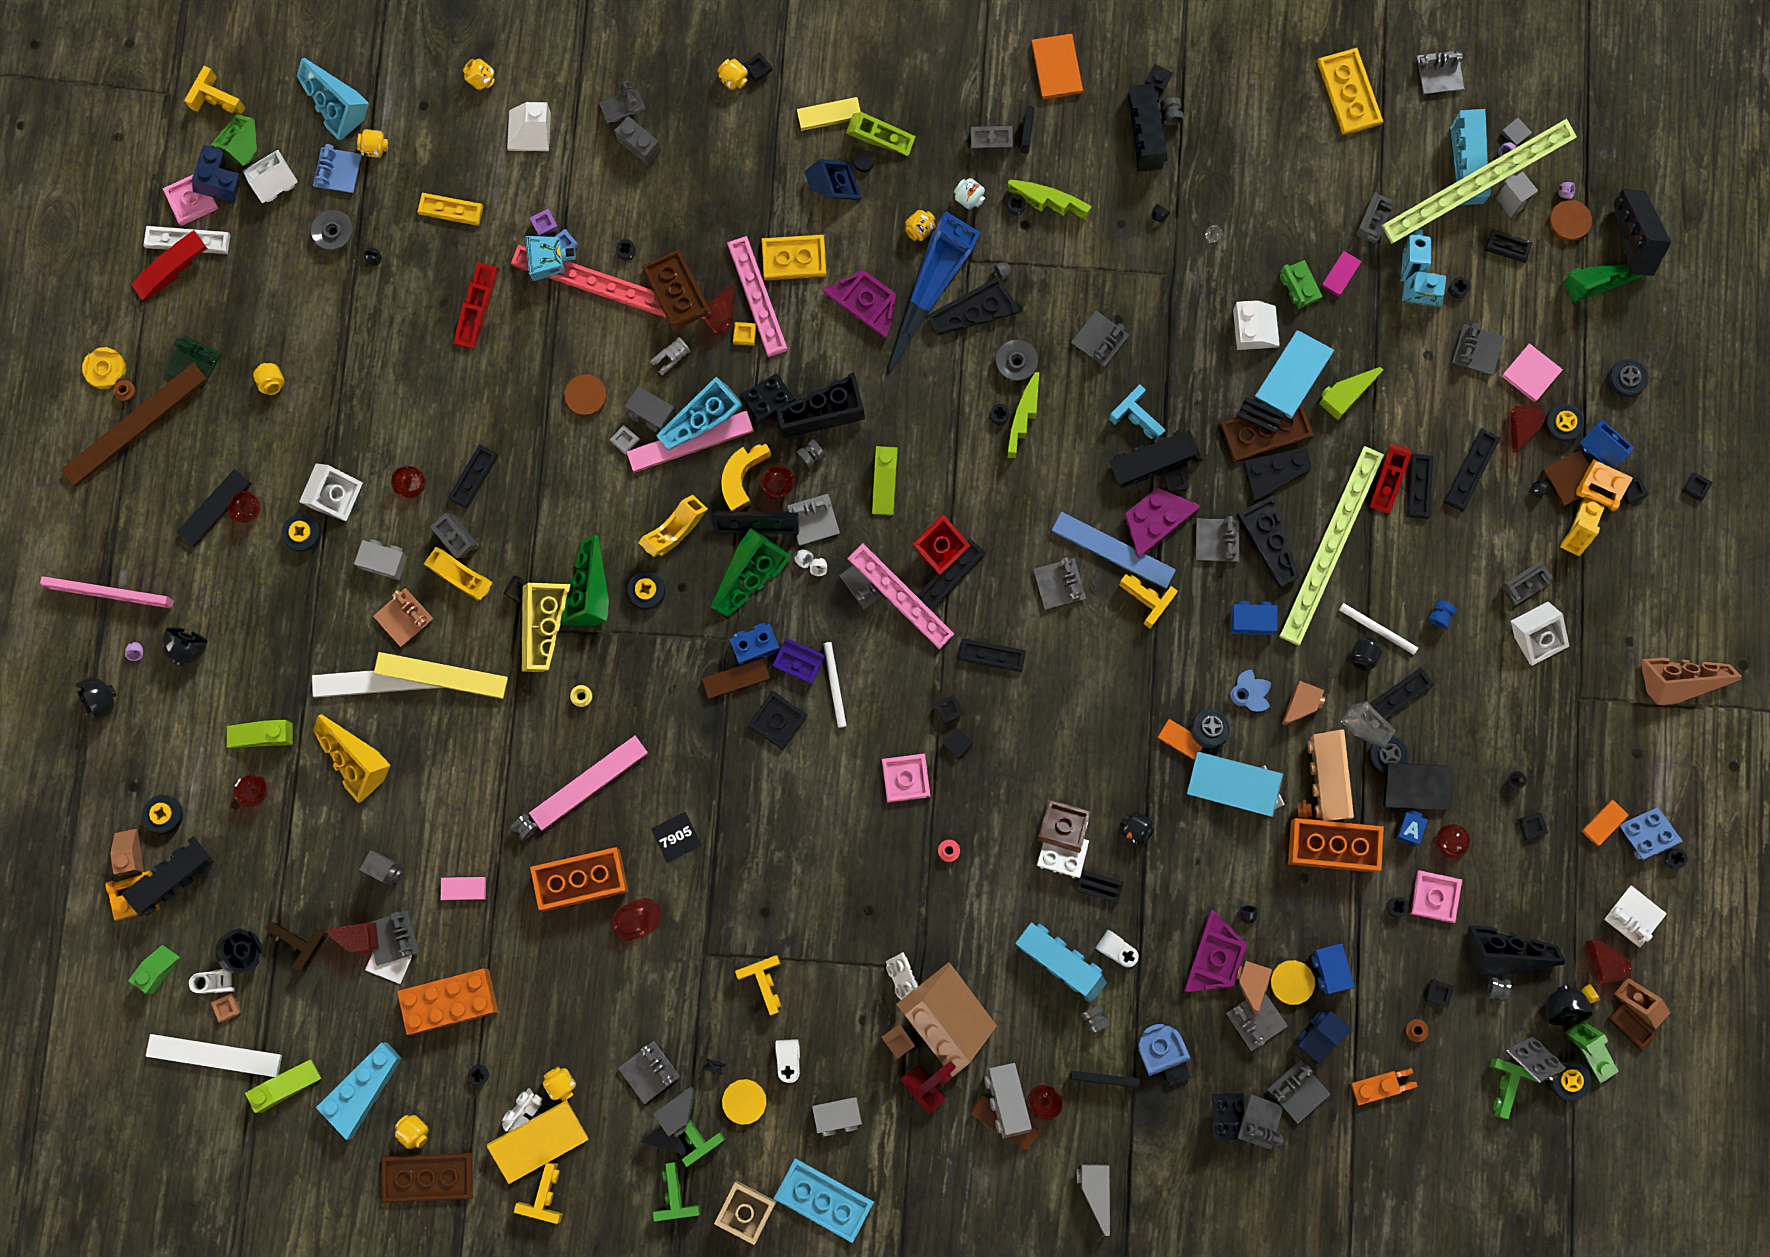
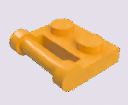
M1593 459L1576 490V495L1582 498H1590L1615 512L1619 508L1620 500L1633 478ZM1593 483L1613 492L1612 497L1608 498L1589 489L1590 484Z
M150 870L142 872V875L125 880L106 882V890L109 894L114 920L118 921L138 915L123 895H118V890L131 887L144 875L148 874L150 877L152 875ZM159 903L156 905V910L160 909Z

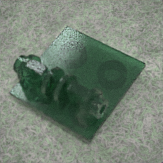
M186 336L181 339L177 338L174 343L177 350L165 373L176 377L192 363H195L208 379L221 352ZM205 383L201 385L199 388L203 389Z

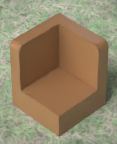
M900 1024L882 1036L896 1058H900L915 1047Z

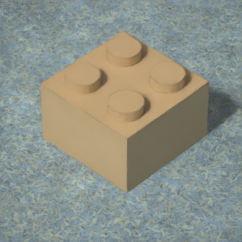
M736 1181L714 1224L755 1245L777 1201Z

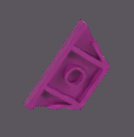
M861 270L852 277H846L839 280V283L822 289L825 295L884 339L888 338L896 293L865 270Z
M1156 488L1126 512L1125 519L1130 528V536L1135 545L1137 558L1139 559L1191 517L1199 510L1200 506Z
M1210 910L1184 989L1185 992L1234 986L1247 943L1214 910Z

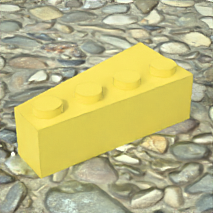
M527 583L523 586L522 672H544L549 670L570 584Z

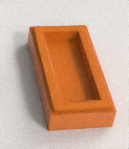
M1168 719L1157 737L1194 761L1196 760L1197 752H1200L1203 748L1193 739L1190 731Z
M1610 800L1581 831L1596 846H1600L1629 815L1614 800Z

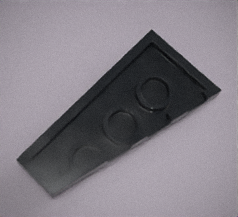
M998 276L928 314L926 319L935 334L941 335L1019 314L1020 310Z
M1273 495L1239 512L1236 517L1280 589L1297 580L1299 574L1292 552L1289 551L1287 545L1288 539L1286 533L1283 532L1280 523L1281 517L1276 510V501Z

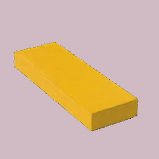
M422 193L417 212L419 215L479 226L484 206L480 203Z

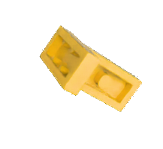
M203 66L184 100L190 109L198 112L205 100L212 105L216 103L222 105V108L230 113L235 111L242 114L245 106L240 99L212 87L217 76L211 68Z
M1585 497L1580 504L1570 532L1563 539L1560 547L1580 557L1599 533L1600 527L1597 525L1605 506Z
M1126 574L1120 581L1119 586L1153 610L1144 622V625L1151 629L1178 591L1171 586L1162 599L1158 598V593L1153 589L1144 588L1140 585L1141 581L1133 575L1129 577Z
M777 955L735 971L738 980L756 975L771 1016L780 1013L778 1008L782 1006L778 995H773L771 986H774L770 973L765 974V970L781 965Z
M551 1162L545 1164L534 1206L522 1202L516 1203L514 1213L555 1224L561 1222L563 1213L546 1209V1206L551 1205L553 1193L550 1192L552 1184H556L560 1171L556 1170L558 1164Z

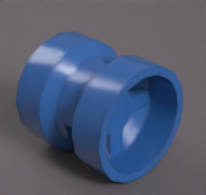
M1437 600L1435 611L1430 614L1428 621L1439 628L1447 629L1451 623L1450 618L1455 615L1457 608L1447 601Z

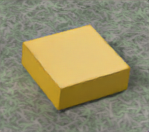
M735 322L733 344L754 346L756 323Z

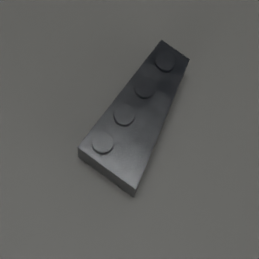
M1180 429L1173 433L1174 436L1167 439L1165 437L1158 438L1153 441L1154 444L1147 447L1145 445L1138 446L1133 449L1134 452L1127 455L1126 453H1121L1114 456V460L1109 462L1118 485L1124 488L1147 480L1149 474H1153V476L1162 475V473L1169 470V467L1179 469L1185 467L1193 459H1195L1196 463L1203 461L1190 429L1187 431Z
M194 836L188 840L190 845L186 848H178L172 853L169 862H160L151 871L153 874L150 877L148 874L144 875L122 893L123 897L140 917L153 913L157 909L156 905L162 900L167 902L175 896L174 891L180 887H187L194 881L192 879L198 873L202 875L212 868L211 864L214 861Z

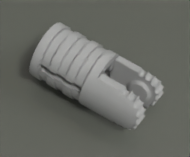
M678 337L676 341L662 350L650 362L655 365L663 357L667 356L670 362L659 371L661 375H664L691 350Z

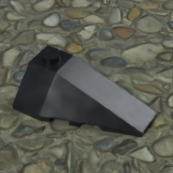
M1469 925L1468 961L1476 976L1497 977L1564 965L1566 962L1559 947L1535 939L1525 941L1517 938V934L1510 933L1509 936L1497 933V929L1493 927Z

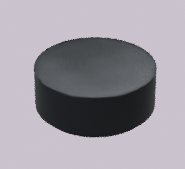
M867 150L858 151L853 158L854 167L860 172L870 171L874 166L872 153Z

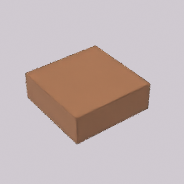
M233 993L211 1002L218 1023L241 1014Z

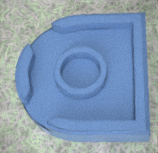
M1164 1024L1150 1026L1141 1036L1139 1052L1149 1076L1191 1060L1181 1035L1170 1026Z

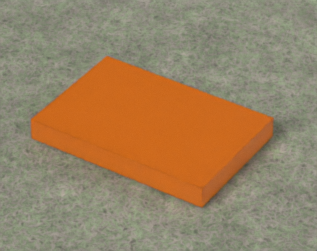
M1066 34L1032 40L1042 100L1083 93L1073 35Z

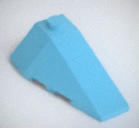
M302 58L297 78L307 95L312 96L316 103L315 109L317 112L322 113L325 119L323 123L338 140H342L364 121L369 103L357 91L306 58Z
M715 377L656 436L670 451L727 421L742 404L732 390L719 378Z

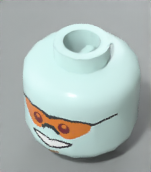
M972 178L963 179L954 190V193H956L955 200L968 210L973 209L975 206L979 208L986 199L983 196L985 189Z

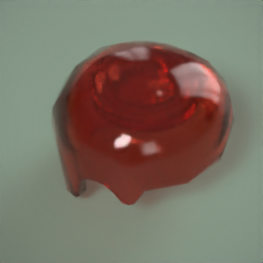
M771 466L761 478V487L768 496L782 498L793 489L794 476L791 470L785 466Z
M403 466L397 468L392 474L391 485L396 494L405 498L420 496L425 490L426 479L423 472L418 468Z
M249 491L237 492L231 498L227 507L231 515L230 519L240 523H248L255 520L260 513V502L257 496Z
M248 774L236 782L233 796L240 805L252 808L263 803L267 797L268 785L262 776L258 777Z
M1449 824L1443 826L1437 833L1436 845L1445 858L1456 860L1462 858L1468 852L1470 836L1462 826Z
M1038 1085L1031 1090L1027 1097L1028 1109L1038 1119L1051 1120L1059 1116L1063 1109V1097L1052 1086Z

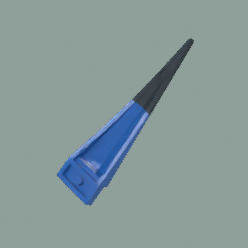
M948 212L942 214L935 231L932 233L887 372L893 369L939 296L972 252L979 237V231Z

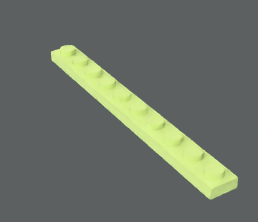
M1565 119L1381 226L1392 244L1575 139L1577 136L1568 120Z
M1366 446L1363 447L1280 633V638L1298 646L1301 644L1384 454Z

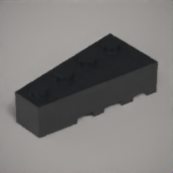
M1154 84L1129 86L1127 98L1138 172L1163 169L1164 162L1167 161V149L1164 130L1161 124L1162 114L1161 110L1158 109V91H1155Z
M1622 189L1614 201V209L1630 274L1654 276L1671 244V240L1646 191Z
M855 372L848 374V377L840 381L836 380L830 383L831 385L824 389L811 392V395L803 399L799 398L777 409L783 439L865 420L864 407Z

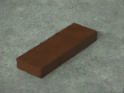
M764 659L702 678L709 700L770 680Z
M982 1095L971 1115L997 1131L995 1120L998 1119L996 1111H992L990 1100ZM1032 1127L1029 1133L1007 1138L1028 1151L1040 1131Z

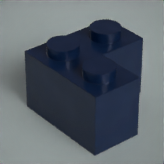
M203 144L192 177V188L195 193L235 203L240 188L239 173L223 169L225 165L224 150Z
M1331 1011L1317 1012L1310 1021L1311 1027L1307 1031L1304 1029L1297 1036L1296 1040L1298 1043L1295 1046L1314 1063L1320 1064L1333 1046H1338L1352 1028Z

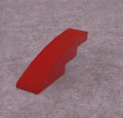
M193 230L161 254L131 285L142 301H145L178 278L177 274L193 264L191 260L208 248L195 230Z
M477 262L473 281L469 284L466 301L462 304L453 343L475 348L490 304L499 267Z

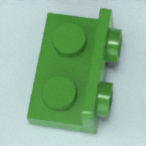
M1305 260L1291 266L1288 264L1283 266L1280 274L1281 281L1284 285H1287L1290 291L1289 297L1293 304L1296 303L1298 309L1322 298V294Z

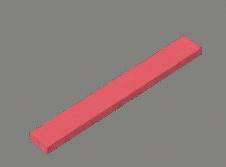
M517 246L511 261L512 266L529 271L527 247ZM564 261V273L547 277L666 318L653 290L568 261Z

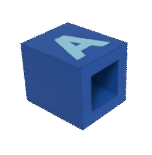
M1415 811L1402 814L1394 839L1412 846L1420 845L1427 819L1422 818V814Z

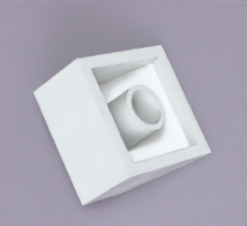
M279 150L242 170L248 183L262 203L274 200L277 194L282 191L291 190L298 182Z
M1261 301L1237 302L1233 309L1237 350L1279 347L1276 306Z
M315 464L299 502L321 513L347 521L363 483L329 465Z
M1549 602L1511 620L1514 637L1532 666L1569 647L1563 614Z

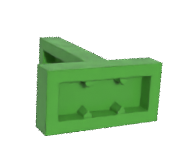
M1586 1022L1578 1023L1564 1032L1568 1040L1578 1046L1597 1082L1601 1084L1619 1072L1604 1045L1608 1042L1604 1033Z
M1491 1058L1489 1067L1506 1072V1075L1502 1076L1499 1084L1501 1089L1500 1096L1495 1099L1493 1105L1494 1116L1509 1119L1520 1078L1533 1082L1538 1081L1524 1067L1498 1058Z
M690 1120L685 1125L687 1130L685 1131L686 1135H684V1138L690 1147L695 1146L696 1150L684 1157L682 1161L688 1167L726 1139L720 1132L705 1142Z
M677 1162L666 1163V1168L662 1170L663 1180L668 1182L669 1191H665L666 1204L670 1205L671 1209L654 1211V1222L700 1215V1205L682 1207Z

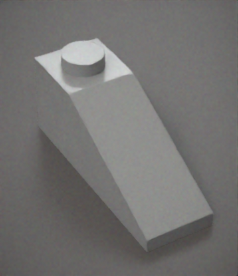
M1080 1164L1081 1169L1076 1171L1077 1183H1081V1189L1103 1234L1110 1236L1109 1165Z

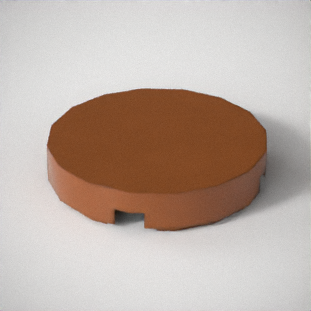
M1576 200L1560 202L1549 215L1551 231L1563 241L1580 240L1588 233L1592 226L1590 210L1583 203Z
M589 374L573 378L567 384L564 392L565 401L569 409L580 416H593L600 412L606 403L607 390L596 376Z

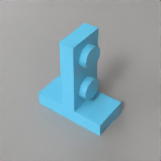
M1139 384L1111 413L1109 420L1116 425L1128 414V418L1133 424H1139L1150 439L1154 438L1156 440L1163 437L1166 430L1137 404L1146 391Z

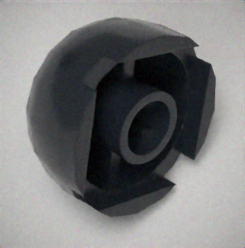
M167 627L161 644L163 652L171 659L173 664L183 666L184 663H194L203 656L208 642L206 638L193 631L191 635L184 633L185 629Z
M98 678L85 679L75 684L76 688L81 689L77 693L88 714L92 712L95 716L91 718L94 723L104 719L112 712L115 705L113 697L117 696L112 685L107 686L103 680Z
M241 928L224 934L218 940L215 947L217 963L223 970L236 974L253 970L259 964L260 953H262L259 938L253 932L242 930Z
M1570 986L1558 987L1557 991L1547 998L1545 1005L1546 1017L1551 1025L1567 1026L1570 1025L1568 1021L1577 1020L1578 1024L1589 1020L1593 1015L1587 996L1577 989H1571Z

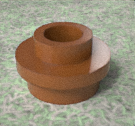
M121 380L114 386V395L121 401H128L135 395V386L128 380ZM126 387V392L121 393L122 388Z
M1306 800L1297 803L1299 819L1313 817L1311 804H1307Z
M1415 1019L1407 1024L1406 1035L1410 1040L1421 1042L1427 1038L1429 1030L1424 1021ZM1416 1026L1420 1027L1421 1033L1419 1035H1416L1414 1033V1028Z

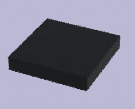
M772 690L747 726L783 751L808 715Z

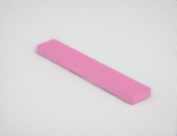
M747 236L727 242L767 356L771 357L788 351Z
M744 411L732 415L727 421L670 451L659 440L627 451L632 470L635 473L754 431L748 413Z
M863 543L847 558L938 649L954 635Z
M42 576L40 581L42 586L52 590L164 608H172L174 600L167 596Z
M633 736L529 812V814L541 831L545 830L646 756L648 752L638 738Z

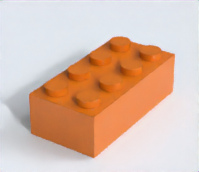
M1295 818L1291 821L1288 865L1377 873L1382 868L1384 826Z
M617 847L530 867L538 909L542 912L629 892L620 849Z
M485 968L397 991L407 1035H415L499 1013L489 969Z

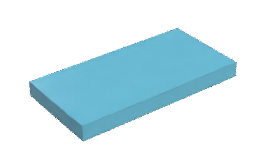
M1297 330L1255 395V399L1292 419L1329 361L1334 349Z
M1197 752L1187 794L1273 817L1284 774Z
M796 1158L774 1197V1200L853 1243L874 1201Z

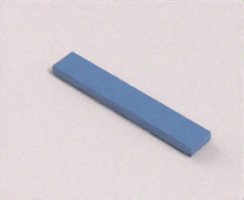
M1062 511L1051 531L1165 590L1176 569L1146 554L1138 559L1135 553L1136 549Z

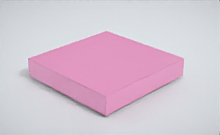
M193 175L163 188L180 226L219 209L213 197L193 192Z
M1529 343L1502 377L1533 402H1536L1563 369Z
M925 754L882 759L887 803L931 797Z
M1420 870L1417 871L1410 914L1455 923L1462 879Z

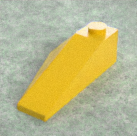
M318 715L313 732L325 753H330L332 756L335 771L340 770L345 780L342 782L344 787L360 803L385 781L390 764L377 750L324 715Z

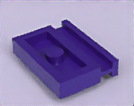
M785 638L773 667L809 684H813L825 655Z

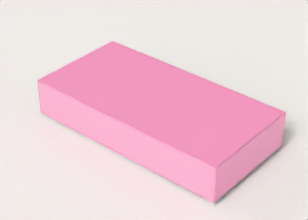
M486 877L441 878V900H486Z

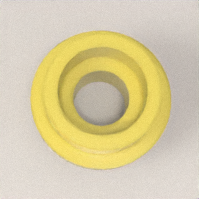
M584 685L576 686L571 691V701L578 707L587 706L592 700V692ZM580 693H585L583 700L578 699Z

